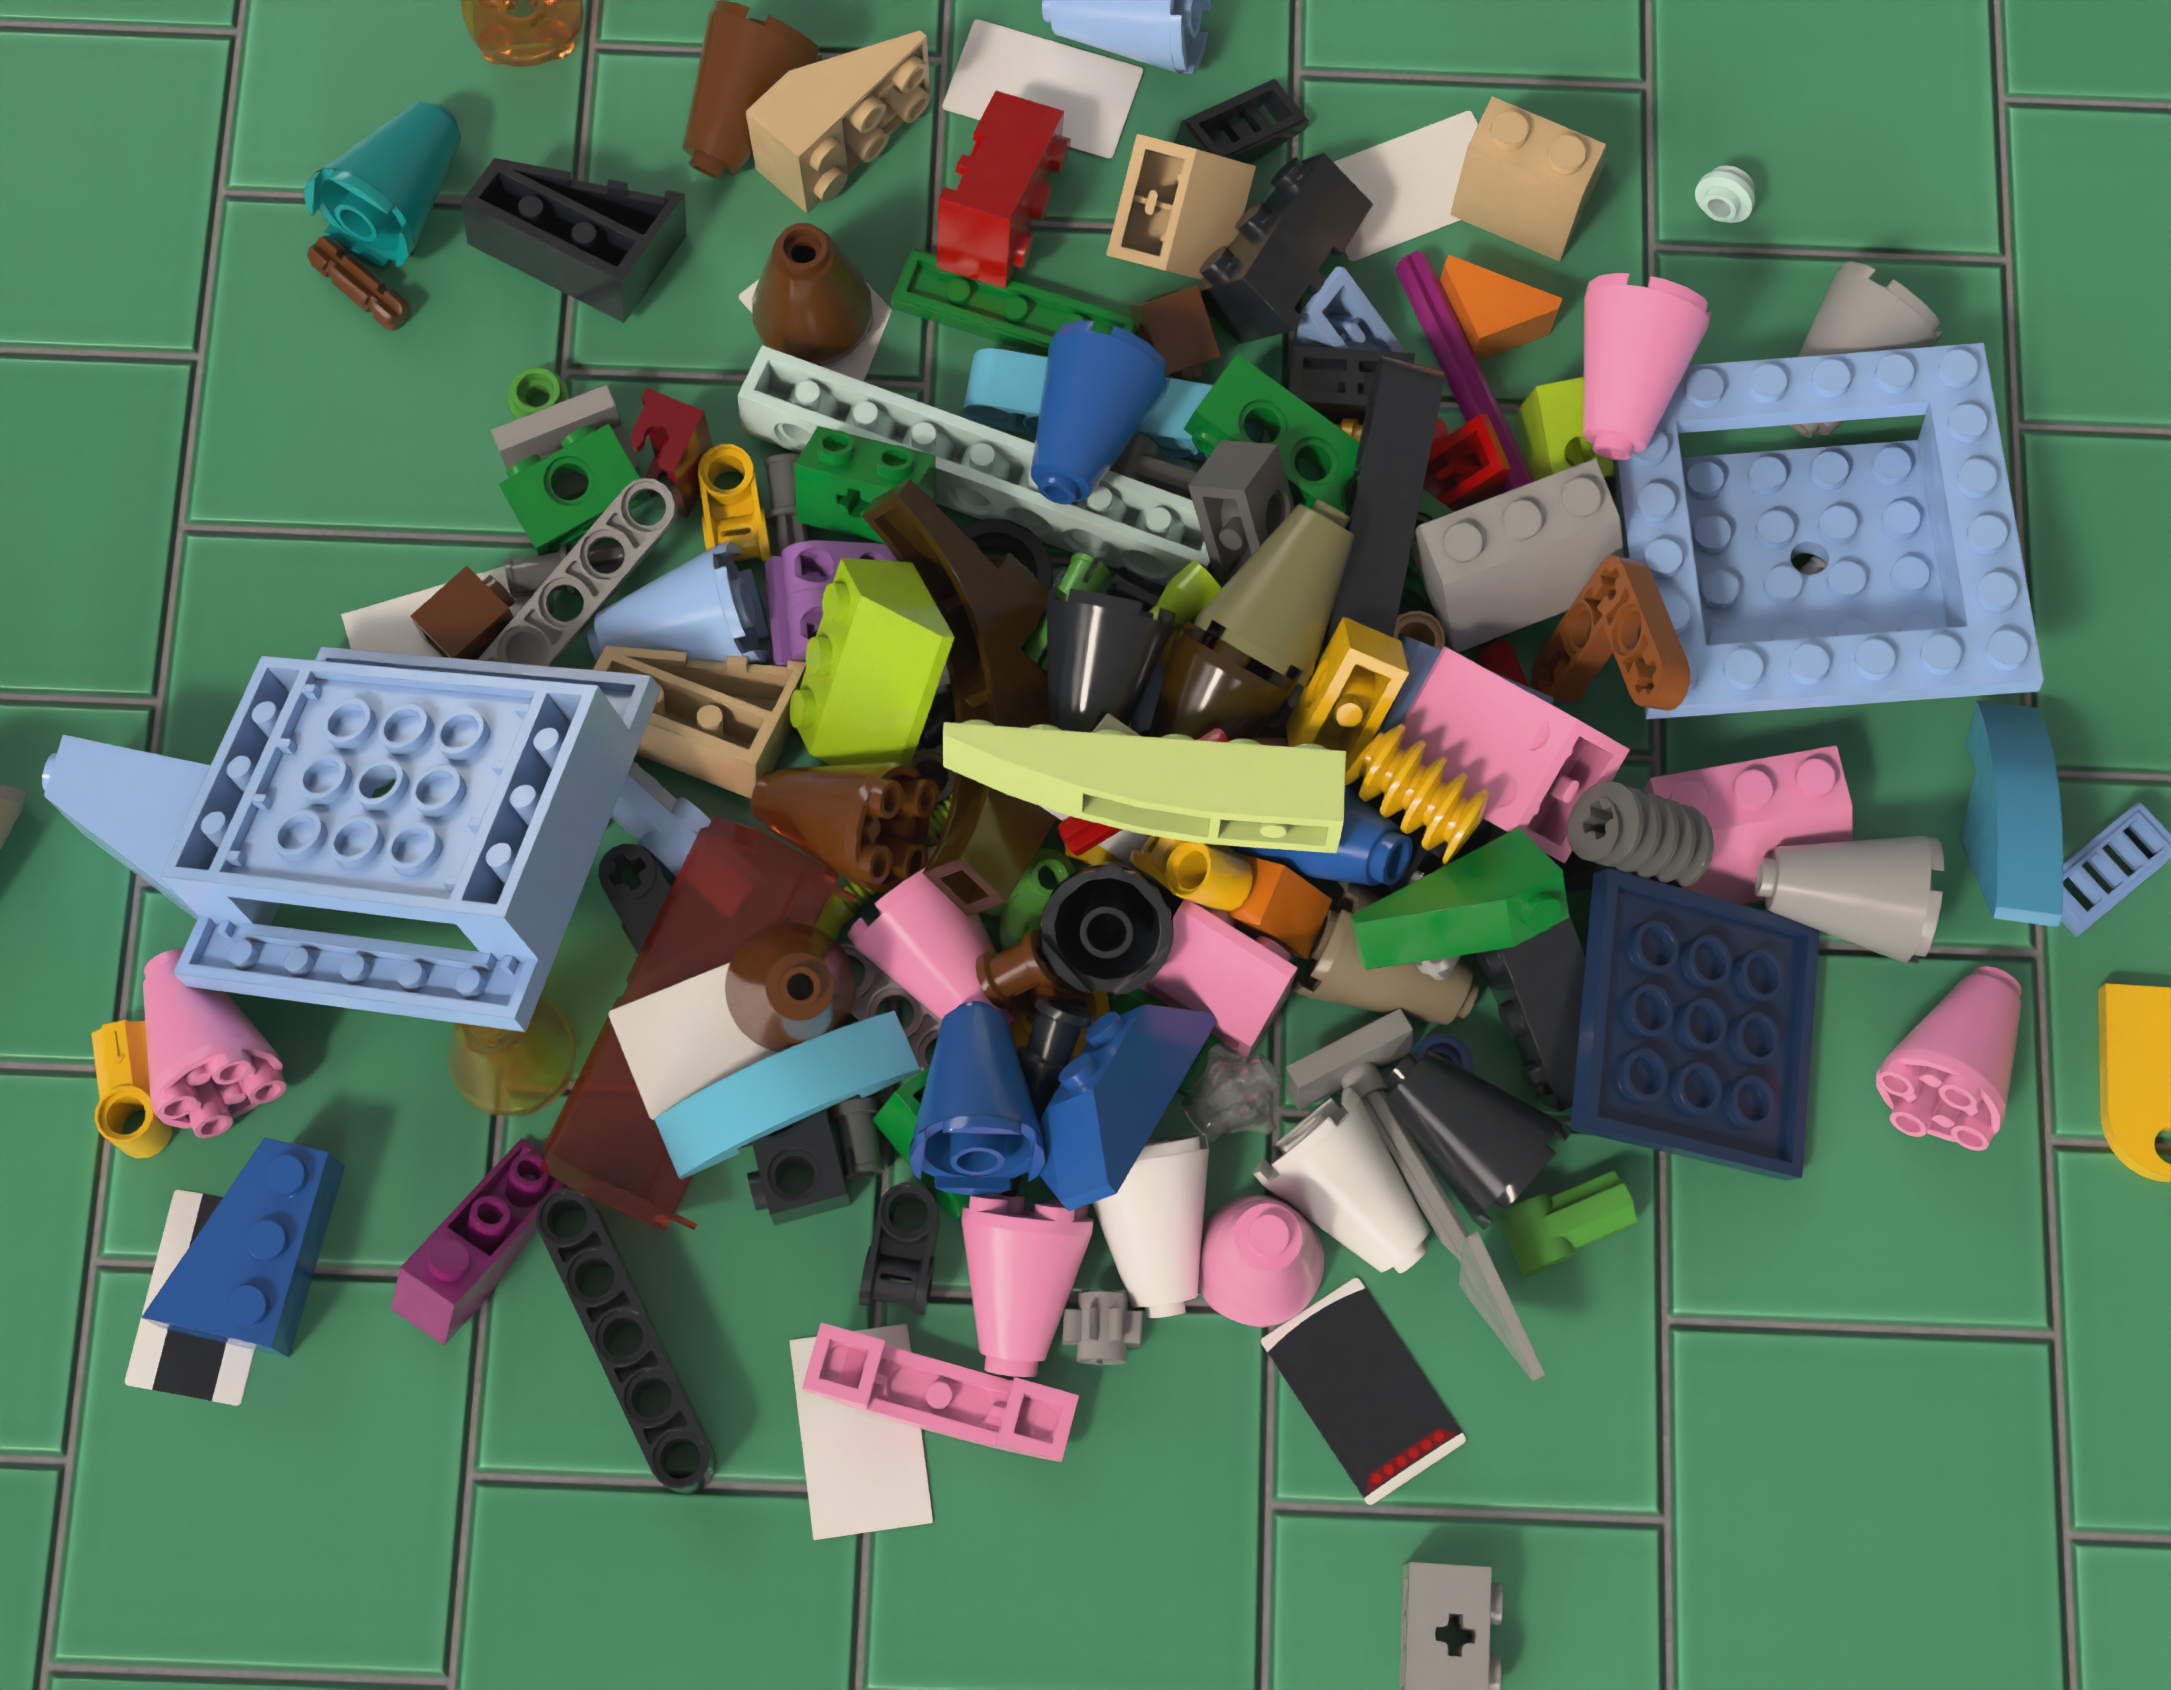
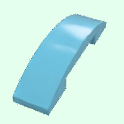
M891 1011L830 1031L767 1057L693 1094L655 1117L654 1120L679 1179L682 1180L740 1154L739 1147L857 1094L864 1098L922 1071L895 1011Z

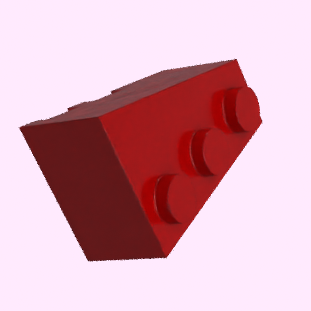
M1000 91L994 92L973 132L972 140L976 142L970 156L962 154L956 164L955 173L962 175L957 189L944 187L939 197L938 269L1004 289L1008 285L1014 267L1024 269L1034 238V234L1028 232L1033 218L1040 221L1044 219L1052 194V185L1047 184L1052 171L1062 172L1069 153L1071 138L1062 136L1063 110Z

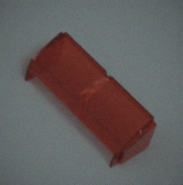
M713 816L709 826L700 829L626 979L628 986L623 996L617 997L611 1010L730 963L734 954L745 940L768 926L781 923H801L815 927L830 894L855 902L857 896L835 885L840 874L757 829ZM608 1015L542 1149V1154L545 1158L540 1170L580 1194L664 1231L667 1230L671 1220L695 1230L696 1223L676 1212L693 1175L682 1180L679 1179L655 1120H652L648 1115Z

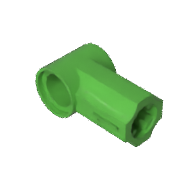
M1615 1171L1552 1197L1548 1193L1532 1197L1495 1216L1522 1278L1551 1268L1576 1255L1574 1250L1622 1232L1638 1222L1631 1195L1625 1183L1620 1180Z

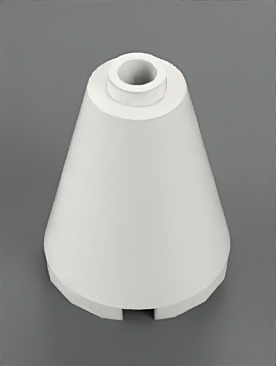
M1347 1088L1342 1091L1341 1107L1332 1098L1321 1104L1275 1144L1283 1155L1272 1164V1167L1262 1158L1256 1164L1252 1174L1261 1185L1379 1272H1385L1394 1267L1400 1274L1412 1267L1428 1251L1429 1247L1423 1240L1429 1234L1430 1228L1361 1098L1353 1089Z
M1207 1134L1171 1137L1172 1141L1170 1142L1168 1140H1148L1118 1193L1092 1203L1132 1307H1145L1146 1318H1161L1186 1313L1184 1301L1197 1298L1209 1155Z

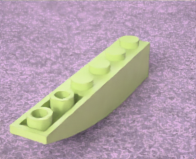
M968 720L963 723L944 722L943 767L1007 795L1071 817L1139 834L1195 843L1337 853L1344 823L1346 751L1328 750L1317 744H1300L1295 747L1261 745L1250 739H1235L1229 742L1199 741L1182 734H1169L1161 738L1130 736L1114 729L1099 730L1095 733L1062 731L1055 726L1045 724L1033 725L1029 728L995 726L984 720Z

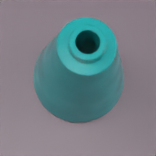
M415 102L316 171L308 180L303 193L306 207L312 217L319 209L330 223L324 231L325 234L333 237L345 248L346 252L353 254L356 258L372 266L383 268L388 260H395L396 267L402 266L415 250L461 144V133L455 117L440 104Z

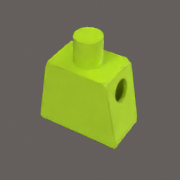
M1584 377L1535 386L1515 414L1527 465L1535 481L1572 467L1570 464L1574 467L1595 458L1606 484L1614 477L1613 459L1596 454L1593 451L1594 445L1583 437Z

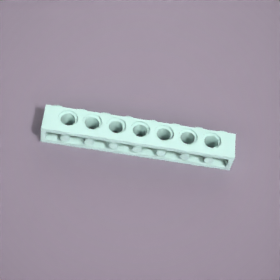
M763 345L738 394L741 432L801 454L817 426L933 454L936 455L937 504L981 520H1011L1030 529L1044 543L1072 553H1085L1094 557V561L1102 562L1116 569L1123 566L1128 571L1165 587L1168 581L1192 560L1200 563L1208 572L1212 570L1193 501L1108 471L1086 500L1074 501L1067 505L1052 502L1039 492L1038 486L1031 478L1035 443Z

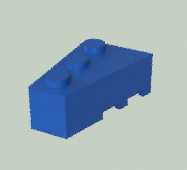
M264 1137L141 1318L163 1329L289 1358L345 1166L327 1151Z

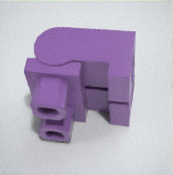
M823 540L804 541L783 549L782 557L772 556L765 562L767 587L764 589L765 608L770 614L772 646L769 650L771 665L787 667L788 660L806 662L807 644L812 637H816L823 616L822 600L824 590L829 583H833L840 559L898 561L886 544Z

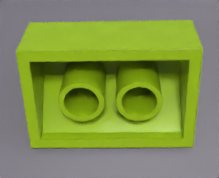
M841 558L833 583H829L824 590L822 600L823 616L817 635L812 637L807 644L806 670L800 689H796L790 699L789 716L791 724L794 728L798 729L809 754L830 765L897 762L911 766L954 640V635L912 562Z

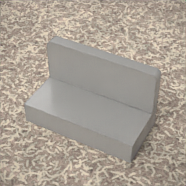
M607 384L490 430L504 465L508 470L514 464L529 456L539 455L543 460L563 449L561 441L579 428L592 424L597 430L609 423L637 473L639 472L637 459L622 427L616 405ZM567 474L557 482L555 494L564 500L574 499L586 492L589 481L580 474Z

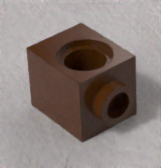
M1184 286L1129 305L1139 337L1148 342L1164 357L1168 367L1164 376L1170 375L1173 379L1187 381L1207 373L1204 362L1221 357L1199 286Z
M465 566L410 617L421 637L441 657L478 660L514 618L510 607L515 604V600L493 576L489 575L482 581L468 566Z

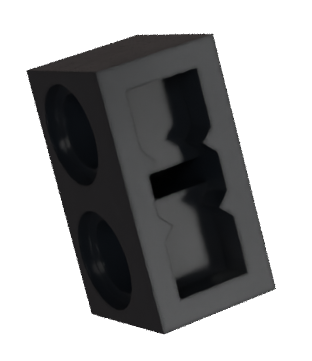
M827 1109L797 1121L786 1131L770 1133L741 1147L745 1148L753 1145L758 1170L747 1173L750 1191L756 1211L768 1208L774 1225L851 1205ZM801 1165L811 1169L814 1172V1181L806 1192L799 1195H789L779 1189L780 1177L788 1168Z

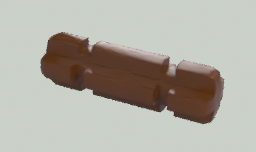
M327 235L320 237L307 252L311 265L324 277L333 279L332 283L365 312L373 313V318L385 329L390 331L398 329L411 314L407 300L394 289L386 288V282L353 254H346L344 252L345 248L333 237Z

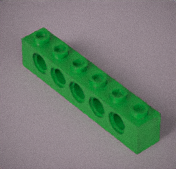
M1237 353L1196 408L1183 430L1192 436L1194 445L1209 457L1221 440L1254 442L1245 433L1244 424L1256 423L1266 429L1270 437V443L1267 444H1278L1294 507L1296 508L1298 504H1301L1311 509L1316 499L1345 513L1346 496L1349 494L1359 442ZM1304 459L1312 462L1320 473V480L1309 481L1304 479L1296 470L1295 460ZM1423 489L1415 529L1419 525L1454 511ZM1410 555L1401 598L1415 607H1427L1434 612L1414 559ZM1495 639L1480 644L1479 646L1483 648L1491 644Z

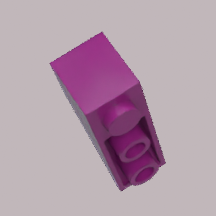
M521 1138L400 1267L391 1309L445 1346L485 1302L538 1228L536 1214L543 1198L554 1190L567 1188L574 1177V1173Z

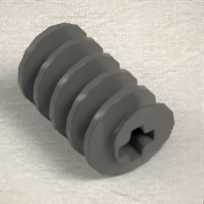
M1613 781L1594 784L1583 792L1574 804L1567 824V839L1572 851L1581 859L1679 888L1693 885L1704 875L1711 862L1714 848L1712 828L1706 816L1695 807L1664 799L1661 796L1646 793L1643 790L1631 788L1625 784Z

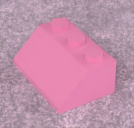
M1837 745L1653 777L1648 780L1643 789L1646 793L1655 794L1664 799L1695 807L1706 816L1712 828L1714 848L1711 862L1699 880L1693 885L1683 887L1682 889L1744 906L1765 902L1763 896H1756L1755 894L1756 872L1760 859L1762 857L1771 858L1775 847L1853 841L1852 802Z

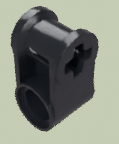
M621 844L611 848L603 856L598 872L600 883L622 921L620 924L649 973L705 941L679 894L673 892L655 860L646 849L636 844ZM631 868L636 875H639L641 882L639 887L630 890L627 884L623 883L620 875L622 871Z
M901 1182L890 1187L882 1196L878 1206L872 1244L869 1246L864 1264L859 1305L870 1306L873 1300L913 1307L916 1315L925 1316L934 1275V1253L940 1225V1212L933 1194L924 1186L914 1182ZM906 1199L918 1200L928 1209L925 1223L920 1229L913 1232L898 1230L891 1223V1215L894 1208ZM886 1277H887V1278L899 1279V1280H904V1281H910V1282H912V1283H911V1284H905V1283H900V1282H894V1281L883 1280V1278H886Z

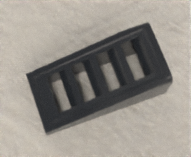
M1274 78L1182 120L1174 143L1246 164H1252L1305 130L1309 120ZM1264 105L1277 123L1271 125L1258 108ZM1242 118H1244L1246 122L1250 125V127L1254 130V134H1252L1243 124V122L1241 121ZM1221 131H1225V133L1233 142L1232 144H1229L1227 142V140L1220 133Z

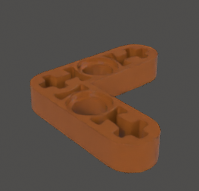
M1614 555L1606 557L1540 650L1532 670L1533 689L1553 697V702L1564 704L1576 703L1612 653H1614L1629 694L1635 704L1666 711L1674 710L1683 702L1690 684V668L1650 568L1645 562Z

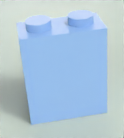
M63 735L57 754L52 753L49 756L43 770L42 785L45 790L44 797L82 834L193 918L198 919L194 911L159 876L211 765Z

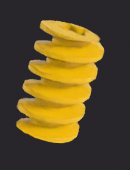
M1399 724L1385 734L1379 733L1366 746L1346 772L1345 785H1349L1363 776L1359 798L1364 802L1370 801L1381 793H1385L1380 807V814L1385 818L1391 817L1405 809L1406 811L1400 826L1401 831L1405 834H1410L1426 825L1421 843L1422 847L1428 851L1446 841L1448 844L1442 859L1443 864L1446 865L1459 852L1485 817L1486 813L1484 810L1490 792L1483 789L1470 798H1465L1463 793L1469 776L1463 772L1446 783L1442 780L1448 760L1442 756L1429 765L1424 766L1421 760L1427 743L1420 740L1406 750L1402 749L1400 744L1406 727Z

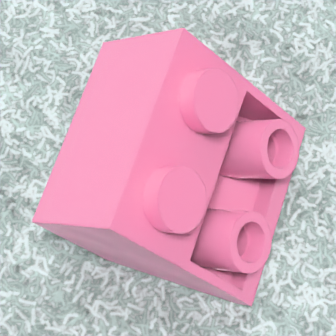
M1184 899L1173 917V943L1167 961L1155 977L1140 988L1171 1008L1209 1012L1217 1021L1211 1033L1224 1041V1047L1248 1061L1287 1001L1298 967L1289 962L1291 955L1276 942L1264 936H1258L1254 941L1233 927L1235 921L1227 917L1228 913L1226 911L1215 910L1204 905L1199 906L1192 901Z

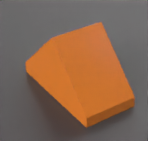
M1448 255L1440 283L1478 362L1550 335L1563 299L1451 255Z
M1238 853L1251 866L1253 879L1248 898L1240 907L1227 912V917L1235 921L1233 927L1255 938L1258 936L1269 938L1282 946L1288 953L1304 960L1308 959L1332 899L1285 865Z

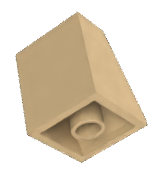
M1492 96L1467 147L1450 215L1560 262L1606 164L1607 146L1605 143Z

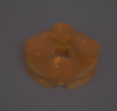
M461 0V9L468 34L480 49L486 61L497 65L530 67L546 63L552 59H563L572 52L575 46V37L580 31L583 22L582 0H529L531 7L537 9L529 16L517 18L516 15L507 13V10L517 8L518 0Z

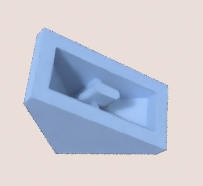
M1336 266L1319 292L1313 295L1300 312L1302 319L1298 324L1295 345L1407 353L1345 267Z

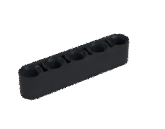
M1381 356L1377 363L1370 386L1344 513L1350 517L1345 529L1354 534L1355 538L1321 646V654L1327 648L1343 616L1390 637L1394 636L1443 391V370L1386 356Z
M573 1188L554 1190L543 1198L537 1208L536 1223L538 1231L645 1459L657 1480L667 1488L680 1494L699 1492L711 1482L715 1475L717 1460L714 1449L600 1211L586 1194ZM573 1207L585 1210L587 1216L586 1224L580 1233L570 1238H562L556 1235L555 1222L563 1211ZM597 1266L611 1267L615 1275L614 1284L611 1289L599 1297L584 1295L582 1284L587 1272ZM628 1324L641 1327L643 1340L638 1351L627 1357H616L611 1353V1337L618 1328ZM657 1383L667 1385L672 1395L671 1404L667 1411L654 1418L642 1416L638 1408L639 1396L642 1391L648 1386ZM684 1443L697 1446L701 1458L696 1472L687 1478H672L666 1467L667 1457L671 1450L677 1445Z

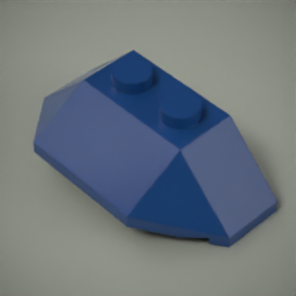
M1145 1004L1121 1015H1118L1115 1011L1109 1012L1097 1019L1085 1033L1086 1045L1079 1056L1061 1071L1058 1077L1061 1085L1046 1107L1039 1122L1045 1142V1165L1039 1175L1068 1211L1118 1193L1217 1023L1209 1012Z

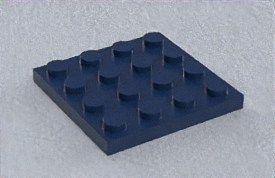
M1608 868L1593 873L1570 1130L1785 1181L1802 1178L1820 931L1780 915Z

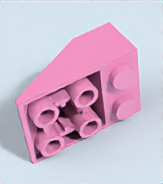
M1445 646L1401 722L1406 727L1400 744L1402 749L1406 750L1420 740L1426 742L1427 745L1421 760L1424 766L1444 756L1448 761L1442 780L1447 783L1464 772L1469 776L1463 793L1465 798L1468 799L1483 789L1490 792L1484 810L1486 813L1485 820L1507 832L1519 827L1546 854L1564 864L1572 852L1567 839V824L1574 804L1582 793L1594 784L1612 781L1630 750L1573 716Z

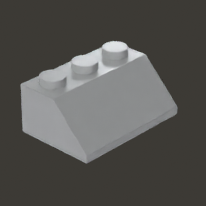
M1596 458L1419 525L1414 531L1410 551L1437 620L1440 621L1445 631V640L1448 648L1456 653L1568 611L1606 557L1612 555L1624 557L1620 517Z

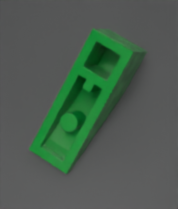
M1518 827L1350 915L1359 963L1366 970L1515 947L1569 918L1563 870Z

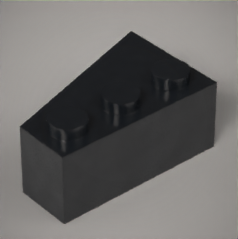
M1325 153L1302 161L1295 157L1287 162L1273 177L1271 184L1275 187V190L1264 203L1259 201L1254 204L1238 220L1235 228L1240 233L1228 248L1222 246L1207 258L1199 270L1204 277L1197 286H1199L1206 310L1239 344L1295 330L1302 319L1294 310L1295 306L1306 289L1312 295L1319 292L1326 281V278L1319 270L1332 254L1337 257L1344 252L1373 205Z
M1569 914V918L1515 947L1474 953L1498 1005V1013L1502 1025L1510 1039L1514 1040L1524 1064L1520 1065V1071L1529 1094L1535 1101L1541 1099L1543 1105L1558 1111H1563L1573 1105L1586 961L1584 951Z

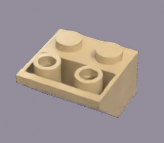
M1137 134L1106 255L1202 280L1204 276L1199 270L1207 258L1222 246L1228 248L1239 234L1235 226L1244 214L1256 166Z

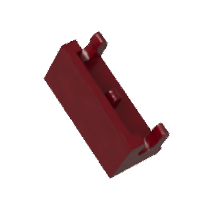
M646 388L641 398L644 408L633 427L631 443L634 451L640 452L645 446L646 437L649 435L655 456L646 472L645 478L660 481L663 476L668 475L678 505L677 514L688 518L700 494L698 464L703 454L713 447L705 413L703 410ZM647 490L649 496L656 492L655 490Z

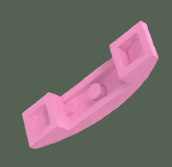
M825 1323L820 1324L802 1390L906 1425L1000 1450L1061 1462L1063 1459L1079 1395L1016 1377L1011 1381L885 1345V1340Z

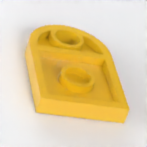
M2105 983L2098 989L2100 1116L2103 1133L2113 1153L2129 1169L2151 1180L2171 1182V1164L2163 1161L2155 1150L2157 1134L2161 1131L2171 1132V988Z

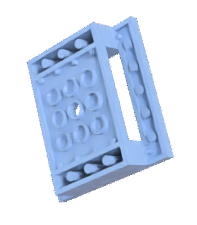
M1984 343L1689 365L1646 449L1643 452L1631 453V457L1628 460H1613L1614 477L1607 483V487L1620 517L1624 557L1643 561L1650 568L1690 668V684L1683 702L1676 709L1670 711L1645 707L1646 719L2037 692L2040 690L2044 678ZM1925 415L1918 440L1681 458L1678 433ZM1803 553L1813 554L1826 563V568L1817 574H1803L1794 568L1791 559Z
M321 647L315 661L261 656L159 876L198 916L173 974L186 987L526 1032L661 689L651 675L331 647ZM393 779H396L394 786L388 793L378 798H372L376 788H381ZM280 903L456 924L479 952L271 926V923Z

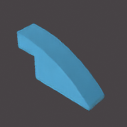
M1976 700L1966 742V748L1976 768V773L1960 841L1993 919L2060 927L2063 915L2062 812L2054 751L2046 723L2039 708Z

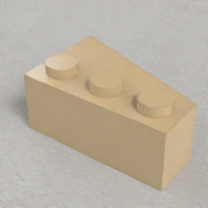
M605 646L593 670L651 675L661 689L636 755L751 799L758 779L764 773L773 771L794 729L790 721L789 704L792 693L796 689H800L806 670V662L788 660L787 667L748 664L747 657L727 656V662L687 659V652Z

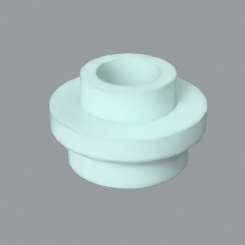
M1719 166L1700 179L1695 189V198L1700 208L1710 218L1720 222L1737 223L1745 220L1754 208L1755 185L1751 177L1743 170L1734 166Z

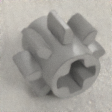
M1083 1292L1078 1294V1310L1064 1309L1063 1345L1077 1346L1078 1363L1092 1365L1127 1363V1347H1141L1142 1311H1128L1127 1294L1117 1292Z

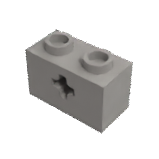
M1409 1562L1403 1566L1399 1690H1500L1501 1658L1499 1653H1490V1625L1501 1624L1503 1591L1501 1584L1491 1583L1492 1567ZM1449 1617L1455 1618L1456 1630L1467 1632L1468 1637L1467 1644L1455 1648L1454 1656H1448L1447 1643L1436 1641L1435 1636L1437 1629L1448 1625Z

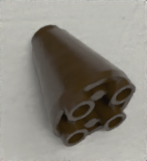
M1186 620L1173 642L1148 737L1161 738L1169 734H1182L1197 740L1214 729H1221L1230 741L1235 739L1252 740L1285 706L1297 682Z

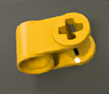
M720 444L710 448L703 454L698 464V479L704 512L702 526L706 550L717 544L732 541L739 546L743 553L732 557L734 561L760 558L765 563L772 557L765 511L764 507H761L758 483L751 458L742 448L733 444ZM725 472H736L744 477L736 488L730 490H721L713 485L715 479Z
M1149 835L1142 849H1133L1129 856V860L1137 868L1158 880L1172 894L1215 910L1226 912L1235 910L1248 898L1252 888L1253 874L1251 866L1245 858L1226 845L1195 843Z

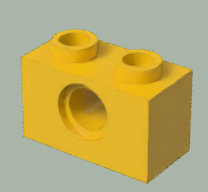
M1343 616L1319 660L1313 676L1304 688L1285 724L1289 747H1295L1300 744H1317L1328 750L1346 751V774L1357 757L1372 741L1409 674L1402 642Z

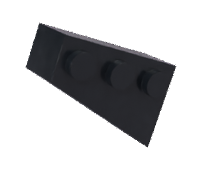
M494 158L461 201L468 245L625 323L687 236L684 193L666 190L664 197L628 190V183L609 179L607 186L572 180L571 172Z

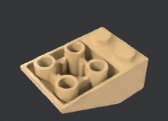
M919 30L788 71L745 111L756 170L807 214L819 202H829L836 197L844 187L847 176L862 161L868 163L874 160L884 150L889 136L904 121L906 123L915 121L928 106L931 92L927 36Z

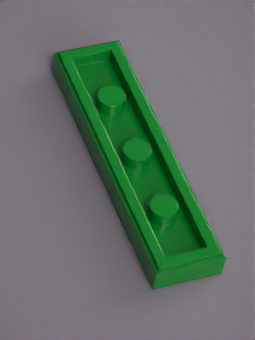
M912 247L891 298L892 309L1046 357L1048 356L1049 345L1054 333L1067 323L1081 320L1094 321L1091 331L1109 336L1114 326L1125 329L1136 336L1138 334L1132 315L1012 278L1009 279L1008 285L1004 289L937 268V255Z

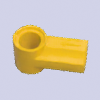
M121 1020L103 1024L102 1028L91 1033L100 1098L95 1109L97 1129L109 1142L126 1155L136 1159L152 1157L159 1154L167 1146L172 1136L173 1126L164 1124L154 1114L151 1106L145 1021ZM145 1110V1120L142 1126L131 1134L123 1135V1125L126 1119L134 1112Z

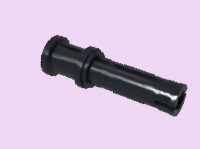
M1046 994L1038 995L1034 1006L1039 1013L1026 1046H1019L1017 1050L1038 1122H1040L1046 1107L1051 1101L1057 1084H1061L1058 1077L1061 1071L1070 1063L1069 1061L1081 1029L1089 1027L1094 1016L1090 1011L1073 1002ZM1023 1174L1011 1178V1190L1001 1192V1194L1007 1197H1016Z

